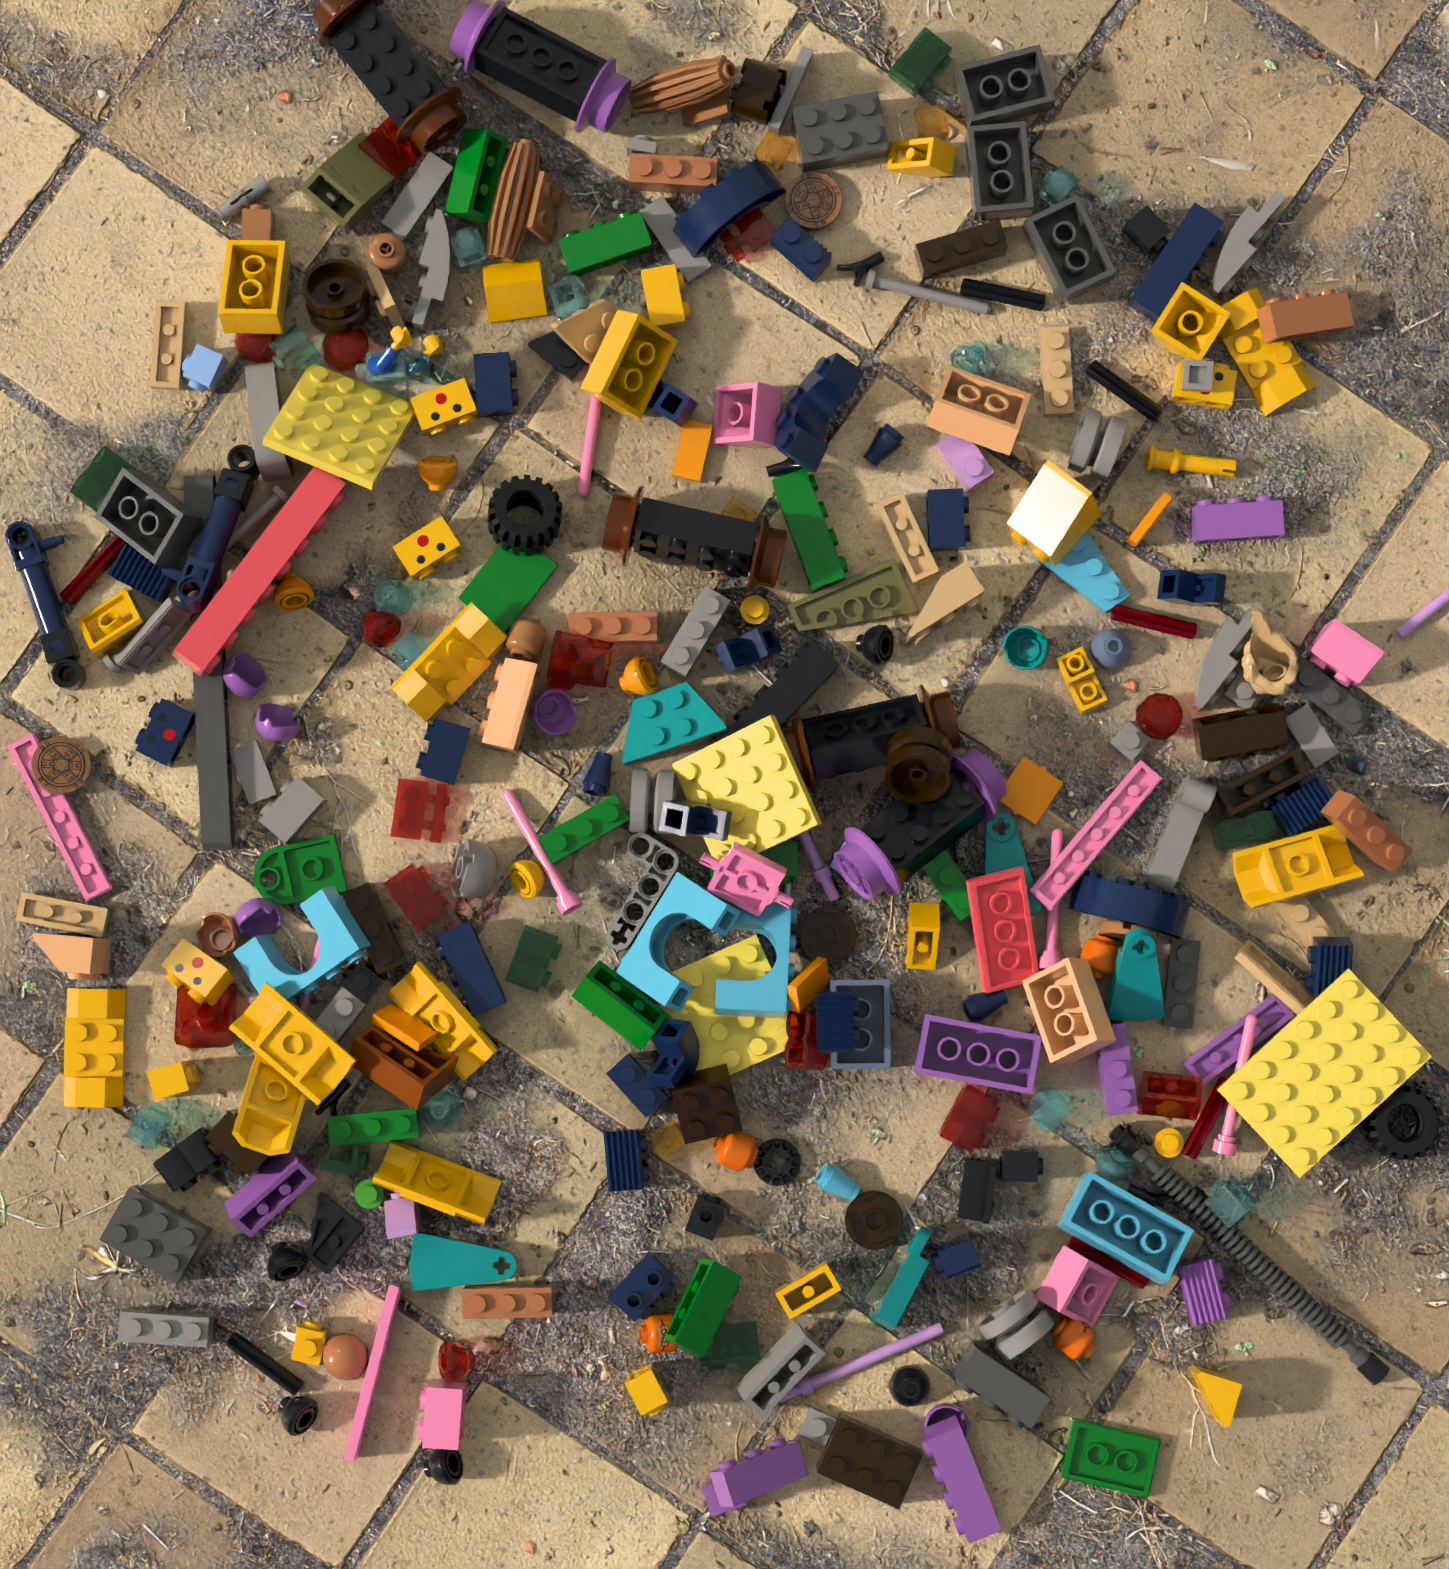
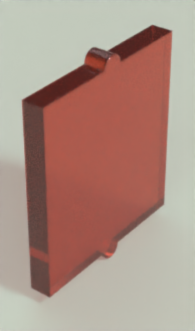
M389 116L377 128L371 129V134L359 144L358 148L394 178L398 179L410 167H415L416 161L423 153H421L413 141L404 144L398 143L396 133L399 127Z

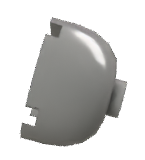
M465 838L463 839L465 844H459L454 856L451 873H456V883L450 882L451 894L455 897L475 899L487 894L494 883L498 884L501 877V867L497 866V857L491 848L479 841Z

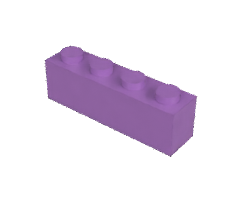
M956 1415L923 1428L926 1439L921 1441L927 1457L934 1456L937 1465L933 1466L932 1470L938 1484L945 1483L947 1491L942 1494L948 1509L955 1508L958 1516L953 1518L959 1536L965 1533L970 1544L1002 1531Z

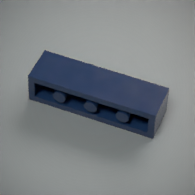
M1194 203L1127 305L1156 323L1180 283L1190 284L1192 280L1187 278L1192 269L1197 271L1200 269L1208 257L1203 252L1208 245L1212 247L1216 245L1223 234L1219 229L1224 221L1197 203Z

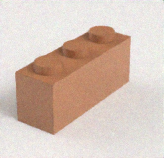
M630 153L629 188L631 191L699 194L709 184L717 185L718 158Z
M1335 289L1319 292L1318 296L1310 297L1309 293L1295 295L1292 297V300L1284 301L1283 297L1272 298L1266 301L1264 307L1256 311L1264 345L1338 334L1355 326L1348 293H1336Z
M657 611L569 613V643L571 646L658 644Z
M1338 789L1320 811L1367 857L1384 869L1395 872L1412 851L1399 836L1352 794Z
M554 1284L465 1285L462 1289L463 1319L552 1318L554 1315Z

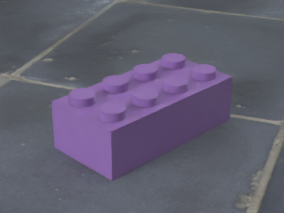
M923 1014L913 1072L1032 1095L1042 1038L1041 1035Z

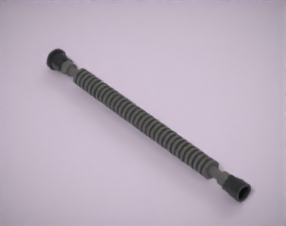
M1119 1123L1108 1135L1111 1138L1109 1146L1112 1148L1115 1146L1128 1159L1131 1157L1138 1164L1142 1163L1153 1173L1150 1179L1153 1182L1156 1181L1155 1184L1158 1187L1162 1186L1161 1190L1164 1192L1168 1190L1167 1195L1169 1197L1174 1195L1172 1198L1174 1202L1179 1201L1178 1205L1181 1208L1184 1207L1186 1213L1190 1212L1189 1215L1192 1218L1196 1217L1195 1221L1197 1223L1202 1222L1200 1226L1204 1229L1207 1228L1206 1231L1209 1234L1213 1232V1238H1218L1220 1244L1224 1243L1223 1247L1229 1249L1232 1255L1235 1254L1234 1257L1237 1260L1241 1259L1240 1262L1243 1265L1247 1264L1246 1268L1252 1270V1274L1258 1275L1257 1278L1260 1281L1263 1280L1265 1286L1269 1285L1268 1288L1274 1291L1276 1296H1280L1283 1302L1286 1301L1285 1304L1291 1307V1310L1297 1312L1299 1317H1303L1302 1320L1306 1323L1308 1322L1311 1328L1314 1327V1331L1319 1333L1322 1338H1325L1327 1343H1331L1334 1349L1340 1346L1350 1355L1349 1359L1358 1366L1356 1369L1370 1383L1377 1385L1385 1378L1390 1368L1373 1352H1367L1362 1346L1355 1345L1348 1338L1350 1331L1347 1328L1344 1329L1343 1324L1339 1323L1336 1318H1333L1331 1313H1327L1324 1307L1321 1308L1322 1305L1319 1302L1316 1303L1313 1297L1310 1298V1294L1304 1292L1305 1289L1301 1286L1299 1287L1296 1281L1293 1282V1278L1288 1276L1285 1271H1282L1280 1266H1276L1273 1260L1270 1261L1271 1258L1268 1255L1264 1256L1265 1252L1259 1251L1257 1245L1253 1246L1254 1242L1248 1240L1245 1234L1242 1235L1240 1229L1236 1230L1237 1227L1234 1224L1230 1225L1231 1221L1229 1219L1224 1220L1225 1216L1222 1213L1219 1215L1220 1211L1217 1208L1213 1210L1214 1205L1208 1204L1206 1198L1202 1199L1203 1195L1197 1193L1194 1187L1191 1188L1192 1185L1189 1182L1184 1184L1186 1180L1183 1177L1179 1179L1180 1174L1178 1172L1173 1174L1175 1169L1172 1167L1168 1168L1169 1164L1166 1161L1160 1165L1150 1155L1151 1151L1142 1144L1144 1141L1131 1130L1132 1126L1129 1123L1124 1126Z

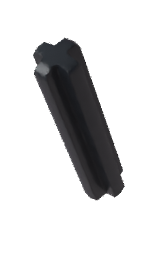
M968 278L962 280L960 288L962 295L1038 311L1044 309L1046 302L1044 294Z
M1094 360L1087 368L1086 374L1151 421H1155L1162 413L1163 409L1160 405L1098 361Z
M235 1332L229 1337L226 1342V1346L286 1391L295 1395L302 1388L304 1382L243 1336Z

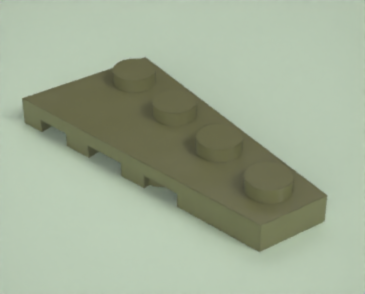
M891 559L787 605L798 633L918 612L895 559Z

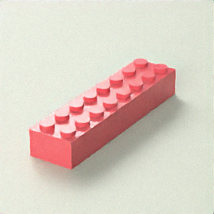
M315 466L312 468L175 647L172 655L174 658L200 677L205 671L209 674L212 673L221 661L220 651L223 648L228 651L240 634L236 631L239 626L242 625L246 628L256 615L258 610L254 607L258 601L262 604L266 602L276 587L272 584L277 578L279 581H282L293 565L290 561L293 555L297 558L301 556L311 541L308 538L309 534L312 532L317 535L328 519L325 513L328 510L334 512L346 495L342 491L346 485L343 480Z

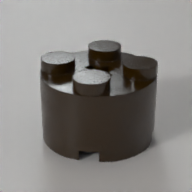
M746 57L741 68L742 79L740 83L735 82L731 90L730 99L733 100L731 112L734 115L768 126V122H770L781 97V87L779 86L780 84L786 85L787 70Z

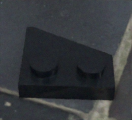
M555 331L528 343V347L571 382L586 365V362Z
M320 1192L317 1198L319 1202L315 1219L312 1220L310 1228L311 1237L307 1241L304 1255L325 1274H330L366 1227L325 1192Z

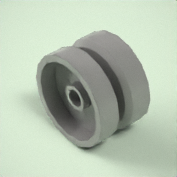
M1087 408L1081 424L1077 427L1070 447L1071 454L1067 469L1082 473L1086 469L1090 458H1094L1090 470L1091 477L1106 482L1118 454L1127 420L1112 416L1108 419L1102 432L1100 431L1103 421L1102 412Z
M633 768L630 832L645 833L648 829L649 815H654L653 829L656 834L671 835V833L660 831L659 825L663 801L676 800L677 789H674L675 770H659L656 775V786L652 788L650 771L648 769Z
M1030 1288L1021 1290L1002 1302L977 1326L987 1340L999 1337L993 1349L1004 1362L1032 1346L1055 1323L1046 1310L1033 1312L1039 1300Z

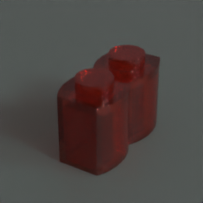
M803 1009L800 1013L789 1010L786 1019L788 1040L784 1050L786 1067L824 1070L828 1061V1053H818L816 1010Z
M965 1082L938 1135L969 1152L974 1147L979 1149L986 1136V1133L982 1132L988 1121L993 1123L1000 1110V1107L997 1106L998 1099Z

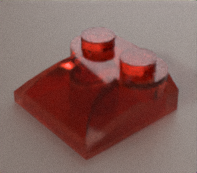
M556 630L549 657L548 683L553 688L559 690H570L574 685L606 688L614 643Z
M230 984L214 1006H211L206 1001H203L202 1004L196 1002L187 994L189 989L183 985L177 988L174 1040L177 1045L187 1048H223L235 1043L237 1035L229 1029V1026L236 1020L237 984Z

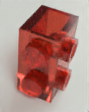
M412 863L386 881L384 885L417 932H421L449 912L446 908L449 901L440 889L437 891L433 890L428 883L432 878L424 866L417 867L416 864Z
M1143 1071L1138 1089L1139 1111H1137V1114L1197 1120L1202 1103V1077Z

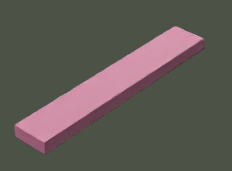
M32 733L8 745V748L85 901L90 902L113 890L114 887L67 794L55 795L48 793L32 777V757L35 750L41 744L36 733Z
M1139 760L1028 892L1051 911L1163 778L1145 762Z
M391 1282L388 1286L343 1460L354 1462L360 1454L403 1288L402 1284Z

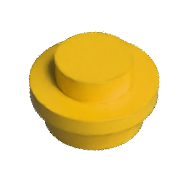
M758 595L747 597L740 607L742 618L752 625L763 623L768 618L770 610L768 602Z
M1164 1128L1155 1135L1154 1147L1161 1156L1171 1158L1177 1156L1182 1151L1184 1140L1177 1130Z

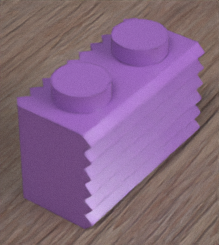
M1206 1257L1176 1265L1190 1323L1194 1326L1227 1318V1309H1231V1304L1227 1291L1222 1292L1219 1281L1224 1280L1220 1263H1215L1213 1258Z

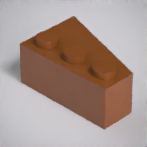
M374 1024L369 1025L354 1037L349 1053L357 1060L353 1066L355 1069L415 1110L421 1108L452 1081L459 1056L451 1053L449 1057L433 1052L432 1046L429 1045L416 1051Z

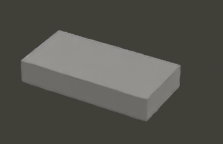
M1308 703L1286 716L1289 733L1313 769L1339 753Z
M258 740L229 750L249 805L278 795Z

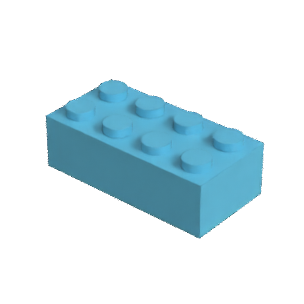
M1091 1171L1082 1175L1056 1225L1058 1228L1159 1285L1169 1281L1194 1232V1229Z

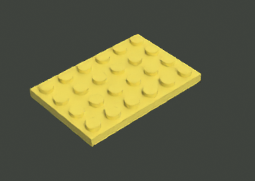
M1347 969L1220 1085L1217 1090L1289 1168L1301 1178L1432 1056L1354 973Z

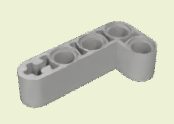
M275 362L245 366L254 454L259 472L264 482L293 478L291 457L263 445L265 434L282 409Z
M1190 776L1184 778L1144 874L1142 884L1163 888V893L1171 894L1202 817L1209 810L1214 800L1217 787Z
M637 833L628 841L630 855L647 867L607 930L606 941L615 950H625L632 944L679 867V858L673 850L644 833ZM637 839H646L649 842L648 852L643 855L636 854L633 851L634 842ZM663 854H670L674 858V866L669 870H662L658 866V859ZM654 879L658 882L659 889L656 894L646 895L643 892L642 885L645 880ZM639 904L642 906L643 916L639 920L633 921L628 918L627 909L630 905ZM621 918L628 924L636 926L633 932L630 928L626 930L624 936L627 938V942L625 944L620 942L618 945H615L613 943L615 938L612 936V933L614 931L620 932L624 926L618 923Z

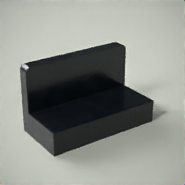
M965 1158L957 1218L989 1224L997 1164Z

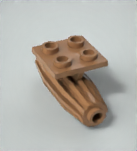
M721 55L711 59L690 61L659 71L631 87L632 89H630V95L628 96L630 105L640 115L682 109L684 127L731 114L729 87L733 86V83L736 81L737 69L729 59L727 60L726 56Z
M519 139L518 143H512L496 186L488 221L486 256L498 262L515 263L528 230L545 244L550 245L553 236L558 231L557 217L559 208H562L564 204V189L545 171H539L540 149L535 147V142L528 139Z

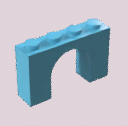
M677 872L667 884L666 890L659 902L653 907L645 925L637 933L631 948L621 959L616 973L663 1006L680 1013L695 987L668 968L664 958V947L667 937L678 924L687 920H697L709 929L726 937L741 911L720 897L708 892L705 887L691 878Z
M335 886L319 890L300 904V907L314 927L320 942L318 959L310 970L300 971L291 967L284 960L268 933L255 936L233 952L258 993H260L263 985L268 982L289 1002L292 1001L296 1005L298 1004L296 998L302 994L305 996L312 994L320 988L318 983L326 978L329 981L343 972L340 967L346 963L352 965L365 956L363 951L372 945Z
M726 901L741 911L731 929L750 930L764 935L774 946L777 959L770 972L756 980L716 979L715 1015L786 1019V1010H791L793 1006L789 1001L787 985L788 981L794 980V963H789V952H795L796 935L790 934L791 924H796L797 906L791 905L787 909L773 901L757 917Z

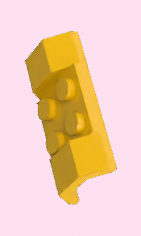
M1256 287L1221 306L1231 314L1217 337L1266 417L1289 401L1314 389L1316 385L1302 364V359L1291 341L1263 344L1256 311L1264 307L1266 302Z
M471 602L390 688L427 723H431L449 703L452 705L490 666V660L505 646L508 637Z
M1334 825L1251 847L1232 854L1236 881L1243 900L1252 909L1332 888L1335 885L1363 878L1364 876L1362 870L1354 864L1346 842V836Z
M418 961L413 966L414 968L393 986L387 994L401 1010L437 1032L435 1040L430 1044L439 1054L449 1057L450 1053L459 1056L455 1072L464 1082L499 1049L443 981L440 982L423 961Z
M268 982L263 985L259 995L247 1010L229 1026L233 1033L317 1106L337 1088L357 1061L335 1042L331 1035L292 1001L289 1002Z
M67 988L63 1076L65 1077L64 1106L93 1108L124 1107L127 989Z
M256 1053L251 1066L232 1135L242 1147L269 1156L286 1154L291 1150L306 1095L258 1053Z
M391 1140L384 1160L372 1180L373 1184L399 1193V1196L452 1216H460L483 1226L489 1216L502 1182L496 1178L395 1140Z

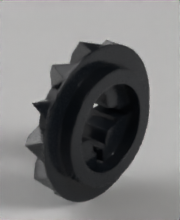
M779 1138L770 1139L762 1143L758 1147V1154L754 1162V1169L758 1177L771 1186H782L794 1180L800 1170L801 1163L796 1147L789 1141ZM772 1150L776 1151L779 1158H790V1160L781 1165V1175H779L775 1167L764 1166L773 1160Z

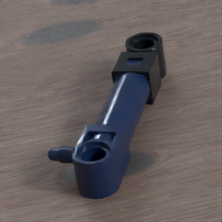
M237 445L228 453L227 461L230 469L223 468L213 492L215 500L193 556H188L183 570L166 566L161 570L163 576L178 581L176 586L177 595L183 607L191 613L203 612L211 602L221 575L219 567L241 511H246L254 490L253 481L260 475L254 450L248 445ZM250 461L247 466L239 467L241 462ZM194 590L200 591L195 597H187Z
M16 521L7 528L5 538L16 571L21 574L41 634L39 640L46 661L49 665L53 666L51 672L52 679L61 688L70 691L78 690L86 681V671L82 665L74 661L81 656L73 632L67 626L48 569L50 563L46 554L47 550L64 544V537L59 535L42 540L38 530L27 522ZM27 530L29 533L28 541L24 544H18L17 537L19 533ZM73 667L75 670L74 679L70 682H65L63 679L64 671L67 668Z

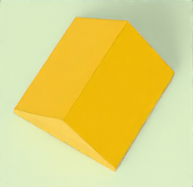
M540 258L515 261L513 264L498 263L482 266L490 324L548 316Z
M1181 282L1150 332L1169 352L1191 360H1202L1231 313Z
M125 588L77 619V622L92 653L103 658L106 654L111 653L130 640L147 622V619Z
M1193 1364L1190 1365L1188 1369L1215 1420L1224 1428L1229 1427L1242 1384L1232 1376Z

